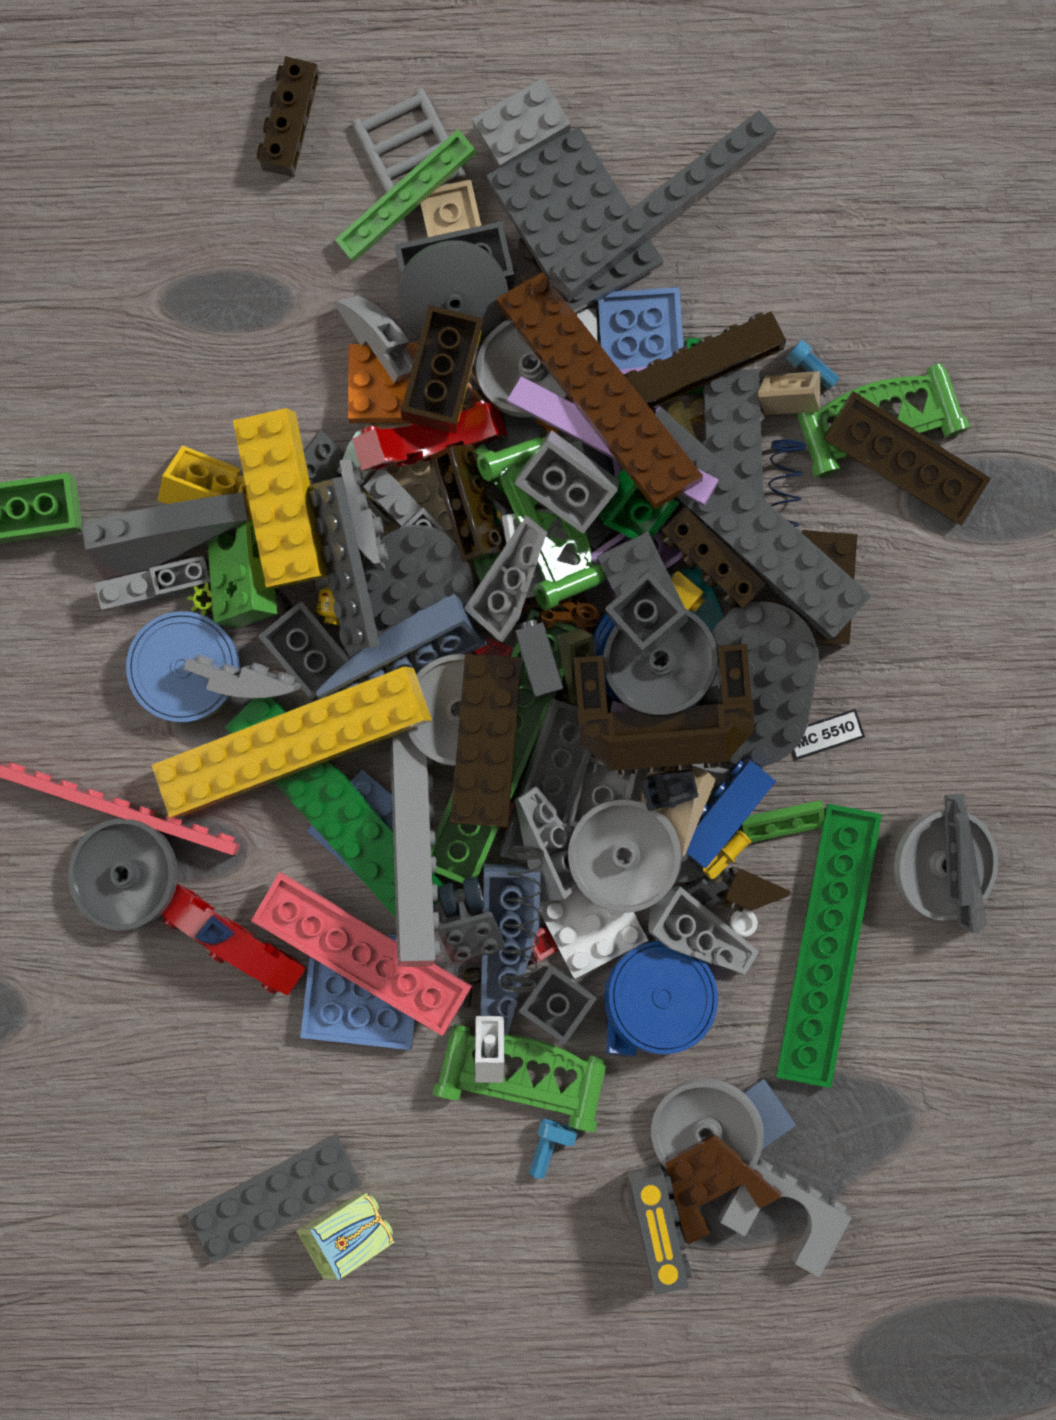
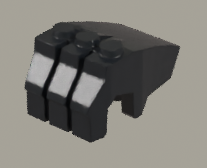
M693 770L660 772L651 774L640 781L644 790L643 794L648 811H655L664 807L672 808L699 797Z

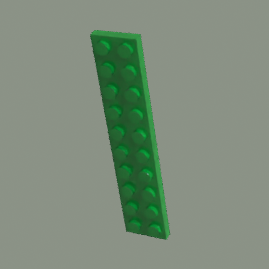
M274 697L254 698L225 728L232 734L284 714L286 710ZM331 760L274 781L278 788L396 918L393 829ZM432 874V884H437V901H433L434 909L440 903L438 889L443 884Z
M826 803L825 820L819 838L775 1076L781 1079L832 1088L882 814Z

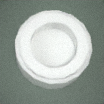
M744 909L743 913L736 910L732 913L729 920L730 928L741 937L752 935L758 924L754 913L747 909Z

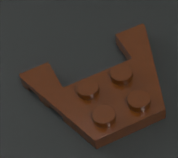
M715 1134L666 1160V1167L670 1176L684 1237L688 1245L709 1235L711 1230L697 1207L742 1184L746 1187L759 1209L781 1198L782 1195L780 1189L775 1185H770L763 1179V1175L759 1171L749 1167L741 1160L742 1157Z

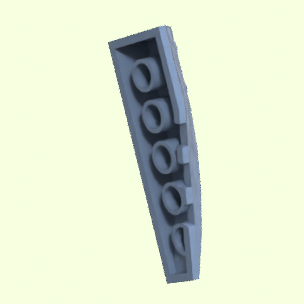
M453 594L424 610L418 611L415 615L378 637L380 646L360 650L316 691L319 699H322L404 666L414 668L416 673L438 658L454 654H470L487 644L474 619L464 609L465 605Z
M483 864V900L485 907L482 910V914L492 912L504 940L505 948L491 954L481 955L480 1016H504V1035H508L520 988L525 977L524 974L532 953L535 936H537L539 929L541 872L513 864Z

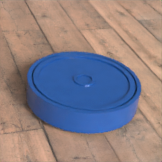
M653 941L628 951L615 963L606 981L604 1005L612 1028L626 1044L643 1053L668 1055L687 1050L697 1044L707 1034L717 1013L718 991L714 976L705 961L671 950L660 941Z

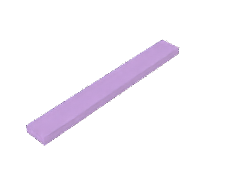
M522 376L520 377L507 399L509 404L616 460L575 404ZM698 469L703 475L702 482L683 492L682 495L705 507L719 479Z

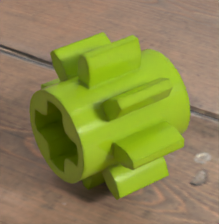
M205 583L204 589L194 586L196 591L194 597H188L195 604L191 611L195 613L201 609V615L205 617L208 616V612H213L212 601L206 603V607L200 602L201 599L206 598V594L212 599L209 583Z

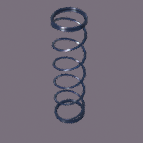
M774 440L771 442V447L780 451L770 457V462L778 468L794 473L775 477L769 481L768 487L778 494L795 499L779 501L771 504V506L801 501V497L786 494L772 488L771 482L785 477L803 475L804 472L780 466L774 463L772 458L777 454L788 451H802L806 449V444L798 440ZM788 520L794 527L801 525L798 522Z

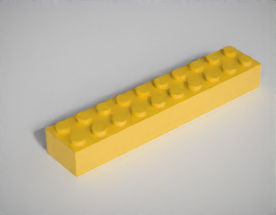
M404 666L151 766L169 818L182 817L431 722L432 718L414 668Z

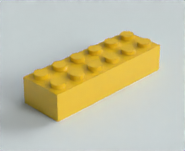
M284 408L233 420L266 587L279 588L328 577L327 565L321 555V538L315 528V511L309 501L310 481L296 412Z

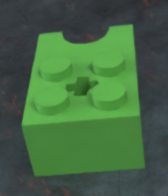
M250 519L237 526L236 539L227 533L208 539L214 624L240 628L276 615L275 588L266 587L253 520Z

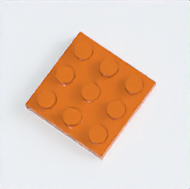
M408 343L406 347L413 360L415 359L418 343ZM349 344V423L406 422L401 420V408L409 379L394 383L369 345L362 347L360 344Z

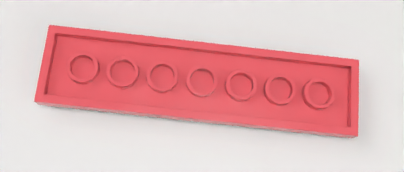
M282 872L278 873L251 920L441 1036L447 1031L472 987L436 964L427 967H398L396 940Z

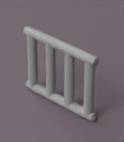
M423 88L416 90L415 96L363 121L360 119L352 121L355 133L385 193L394 187L391 181L392 178L416 167L448 138ZM421 106L427 118L426 120L373 145L367 132L368 130ZM433 130L439 142L438 144L385 169L379 157L380 154ZM463 166L445 182L455 177L457 179L466 177Z

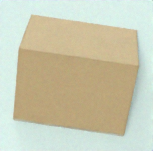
M820 371L765 375L758 391L764 414L820 411Z

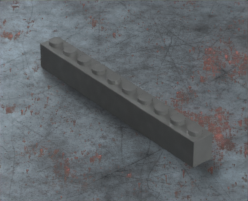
M758 110L555 268L552 272L550 283L564 300L569 303L768 147L777 129Z

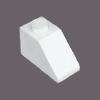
M476 1016L475 1082L503 1083L504 1016Z

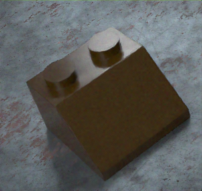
M733 866L731 870L733 873L732 877L727 880L730 883L729 888L722 891V898L726 899L724 905L743 913L744 908L752 911L789 897L791 891Z

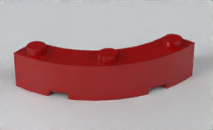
M487 400L473 403L471 409L461 412L456 434L414 423L410 426L378 429L377 426L364 428L361 430V435L352 438L361 470H383L396 463L397 468L431 461L432 454L449 446L475 444V447H479L482 444L485 445L506 437L508 433L501 411L492 403H487Z
M177 883L171 902L161 914L164 916L163 922L175 930L179 928L193 940L211 951L209 956L221 964L224 961L228 962L242 972L262 982L261 986L274 995L279 991L288 996L306 967L292 955L268 942L263 944L252 937L253 934L230 918L220 916L213 911L215 908L197 893ZM212 915H215L235 932L234 936L217 944L203 943L194 938Z

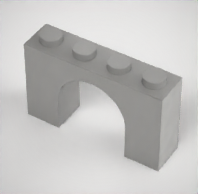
M759 1158L754 1169L763 1175V1179L770 1185H775L782 1192L781 1197L793 1198L804 1205L807 1213V1226L791 1259L797 1266L820 1278L851 1220V1216L846 1212L847 1207L835 1199H832L831 1202L821 1198L823 1193L809 1185H807L806 1189L796 1184L798 1179L784 1171L782 1175L772 1170L773 1165ZM742 1184L732 1189L718 1218L720 1223L746 1236L760 1209Z

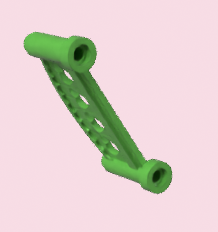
M940 363L927 368L928 374L926 376L896 377L872 382L844 393L824 405L818 412L798 413L797 418L813 462L811 470L814 478H823L841 470L838 459L848 456L822 439L830 427L827 424V419L830 417L836 418L848 396L853 391L878 407L881 401L889 402L894 397L900 399L901 407L897 419L919 433L941 427L944 438H950L970 430L968 418L962 415L947 369L943 367V364ZM919 389L926 391L927 398L923 413L906 401L905 395L907 393L915 394Z
M537 437L495 453L487 451L479 454L477 465L480 474L486 481L500 479L519 525L525 516L530 517L545 531L548 530L554 519H559L562 522V529L566 531L567 539L562 540L546 536L537 562L544 581L534 586V594L539 606L543 610H549L558 606L561 600L603 584L607 576L602 565H594L592 561L587 531L584 534L557 514L534 510L538 501L514 484L519 472L545 439V437ZM566 544L573 547V555L578 558V565L575 566L556 560Z
M454 1024L453 1029L450 1031L439 1082L434 1084L433 1095L459 1101L462 1090L569 1114L568 1126L588 1132L596 1131L598 1121L595 1120V1115L607 1066L605 1058L590 1055L589 1060L585 1061L550 1043L508 1034L504 1035V1054L510 1055L511 1058L520 1057L523 1060L522 1067L507 1081L504 1075L503 1083L475 1082V1061L472 1052L475 1049L476 1035L469 1033L470 1027ZM531 1060L537 1061L539 1065L547 1063L550 1066L549 1073L535 1087H533L526 1067L527 1063ZM557 1067H563L566 1071L573 1069L577 1072V1078L562 1093H560L554 1076V1070Z

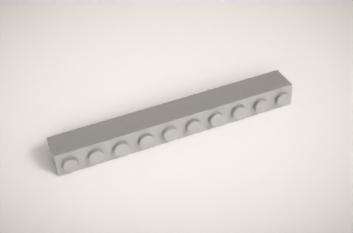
M405 731L390 737L398 967L433 966L435 958L440 956L439 940H434V929H438L439 926L438 912H433V901H437V884H432V874H436V857H431V846H435V830L430 829L429 819L434 818V803L429 802L428 792L433 790V777L428 775L427 765H431L432 759L416 747L408 732Z

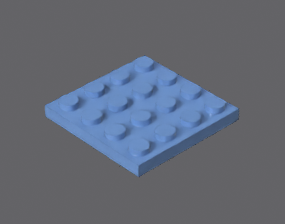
M386 934L397 941V935ZM309 957L300 1038L406 1050L412 1049L415 1019L314 958Z

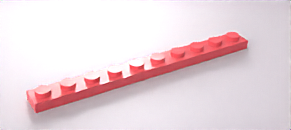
M9 762L8 766L0 764L1 778L126 820L132 819L143 822L156 830L231 855H237L240 844L234 842V836L219 832L218 836L208 833L209 828L193 823L191 828L182 825V819L169 818L166 815L164 819L155 816L156 810L140 806V809L137 810L129 807V801L114 797L113 801L104 799V793L88 788L87 793L77 790L78 784L62 780L61 784L50 781L52 776L43 772L35 771L34 775L24 772L26 767Z

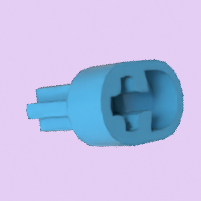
M801 339L785 357V360L794 368L800 364L808 372L820 371V383L830 390L840 377L810 352L812 347Z
M541 1119L537 1131L540 1139L528 1173L537 1179L545 1178L555 1144L574 1146L578 1135L577 1129L550 1119Z

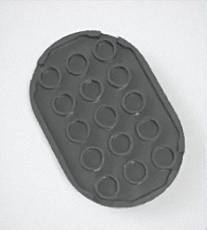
M407 525L383 535L380 541L381 544H385L388 554V560L384 561V571H379L367 557L365 558L363 571L378 637L405 619L415 615L418 611L438 603L445 597L455 594L465 606L470 599L473 581L471 566L469 562H462L456 541L445 532L424 525ZM362 649L347 650L348 656L351 659Z
M775 602L747 603L744 608L737 607L726 614L718 622L712 635L716 647L747 644L751 699L754 706V731L729 761L736 764L739 760L743 762L746 758L761 767L782 760L802 740L810 717L819 651L813 631L803 617L793 609ZM717 668V673H716V674H717V676H718V678H719V670H718V668Z

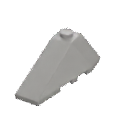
M528 516L524 517L464 608L502 642L519 619L547 532Z
M532 787L515 799L529 869L541 872L540 899L542 902L563 900L578 889L571 874L568 860L572 828L568 824H563L557 817L556 809L538 787Z
M680 886L672 887L660 901L650 908L649 933L671 950L741 974L747 973L759 953L756 948Z

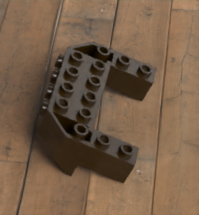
M747 644L717 646L721 704L697 705L683 713L667 717L648 716L636 711L608 713L603 656L574 658L581 745L610 770H618V775L635 774V769L646 768L647 773L663 772L666 766H675L676 771L692 769V764H704V768L721 767V762H728L754 731V706L751 699Z

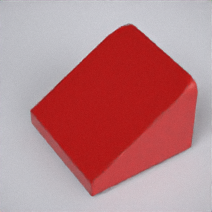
M547 925L538 929L530 960L528 961L529 965L537 963L559 950Z

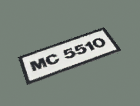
M856 709L808 724L802 740L792 751L795 760L864 738L865 735Z

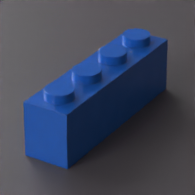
M745 758L743 762L739 760L730 770L732 776L726 783L721 782L712 793L714 798L708 805H705L688 846L687 854L705 869L776 783V780L749 759Z

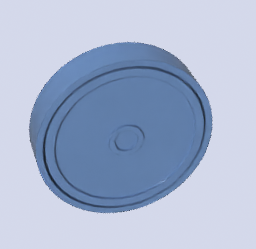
M171 612L151 620L137 633L127 655L126 674L133 695L147 711L159 718L172 722L193 723L215 715L225 707L232 696L206 690L209 678L184 670V665L187 658L197 657V654H201L214 659L213 664L222 667L223 664L239 668L240 673L239 653L233 639L219 624H214V621L208 617L193 612Z

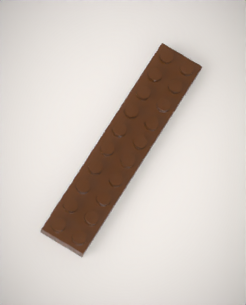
M543 272L496 298L498 307L572 403L575 404L582 416L654 509L702 482V473Z

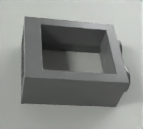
M536 620L520 624V629L516 630V638L535 700L562 692V683L544 624H537Z

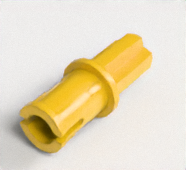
M738 830L706 869L702 868L703 872L709 878L715 879L730 863H735V858L751 843V840L741 830Z

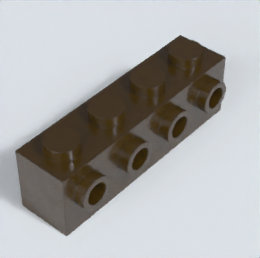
M285 56L283 65L278 66L276 81L279 83L277 91H272L270 107L272 111L270 117H266L264 121L263 133L266 134L264 143H259L257 149V159H259L263 170L291 177L295 176L320 76L317 63Z
M449 446L432 454L431 459L462 562L484 560L501 553L503 550L501 536L495 523L485 483L478 469L477 456L473 446Z
M686 506L680 507L658 531L663 536L660 539L662 543L672 551L676 548L683 555L680 558L682 562L691 570L694 568L698 569L703 574L701 580L711 589L716 587L723 593L721 599L731 608L734 606L744 608L766 584Z

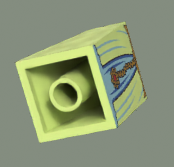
M359 1193L296 1230L323 1279L340 1280L394 1243L391 1237L393 1234L392 1228L386 1220L381 1219L377 1212L379 1210L378 1203L372 1195L368 1196L367 1193Z

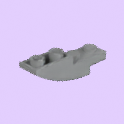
M358 295L335 301V307L362 347L367 345L371 347L393 382L396 383L409 379L414 360L406 350L409 340L395 322L378 306Z
M351 458L340 460L358 548L379 571H384V561L388 560V554L385 544H381L379 534L383 533L381 518L376 517L372 510L368 509L366 495L361 493L360 483L364 481L360 466L356 467Z
M386 469L378 470L362 486L400 527L424 525L448 534Z
M204 556L152 567L148 571L94 583V587L102 612L127 605L130 607L194 589V586L200 587L205 585V583H210V578Z
M197 654V657L187 658L184 665V670L209 678L206 690L234 697H273L300 690L301 687L300 683L294 682L295 677L282 672L275 675L268 672L269 668L258 663L242 667L241 673H239V668L223 664L222 667L213 664L214 659Z

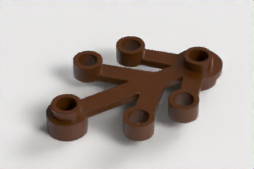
M584 592L570 597L574 599L575 604L566 598L559 601L558 606L554 607L562 608L566 612H553L550 609L541 610L538 623H543L545 628L552 627L554 622L574 623L582 629H593L596 627L599 617L597 609L591 604H587ZM535 596L525 598L521 612L526 613L532 607H540Z

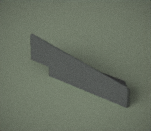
M965 794L944 795L948 902L958 905V928L976 933L986 926L987 919Z

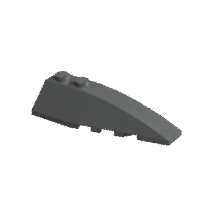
M241 492L160 505L81 522L86 552L103 579H109L161 566L162 563L169 559H175L183 555V552L206 543L208 539L216 535H222L249 521L246 494Z

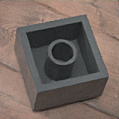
M649 571L605 608L608 618L644 658L688 622L687 613Z
M550 963L519 1007V1012L565 1045L596 1001L597 996Z

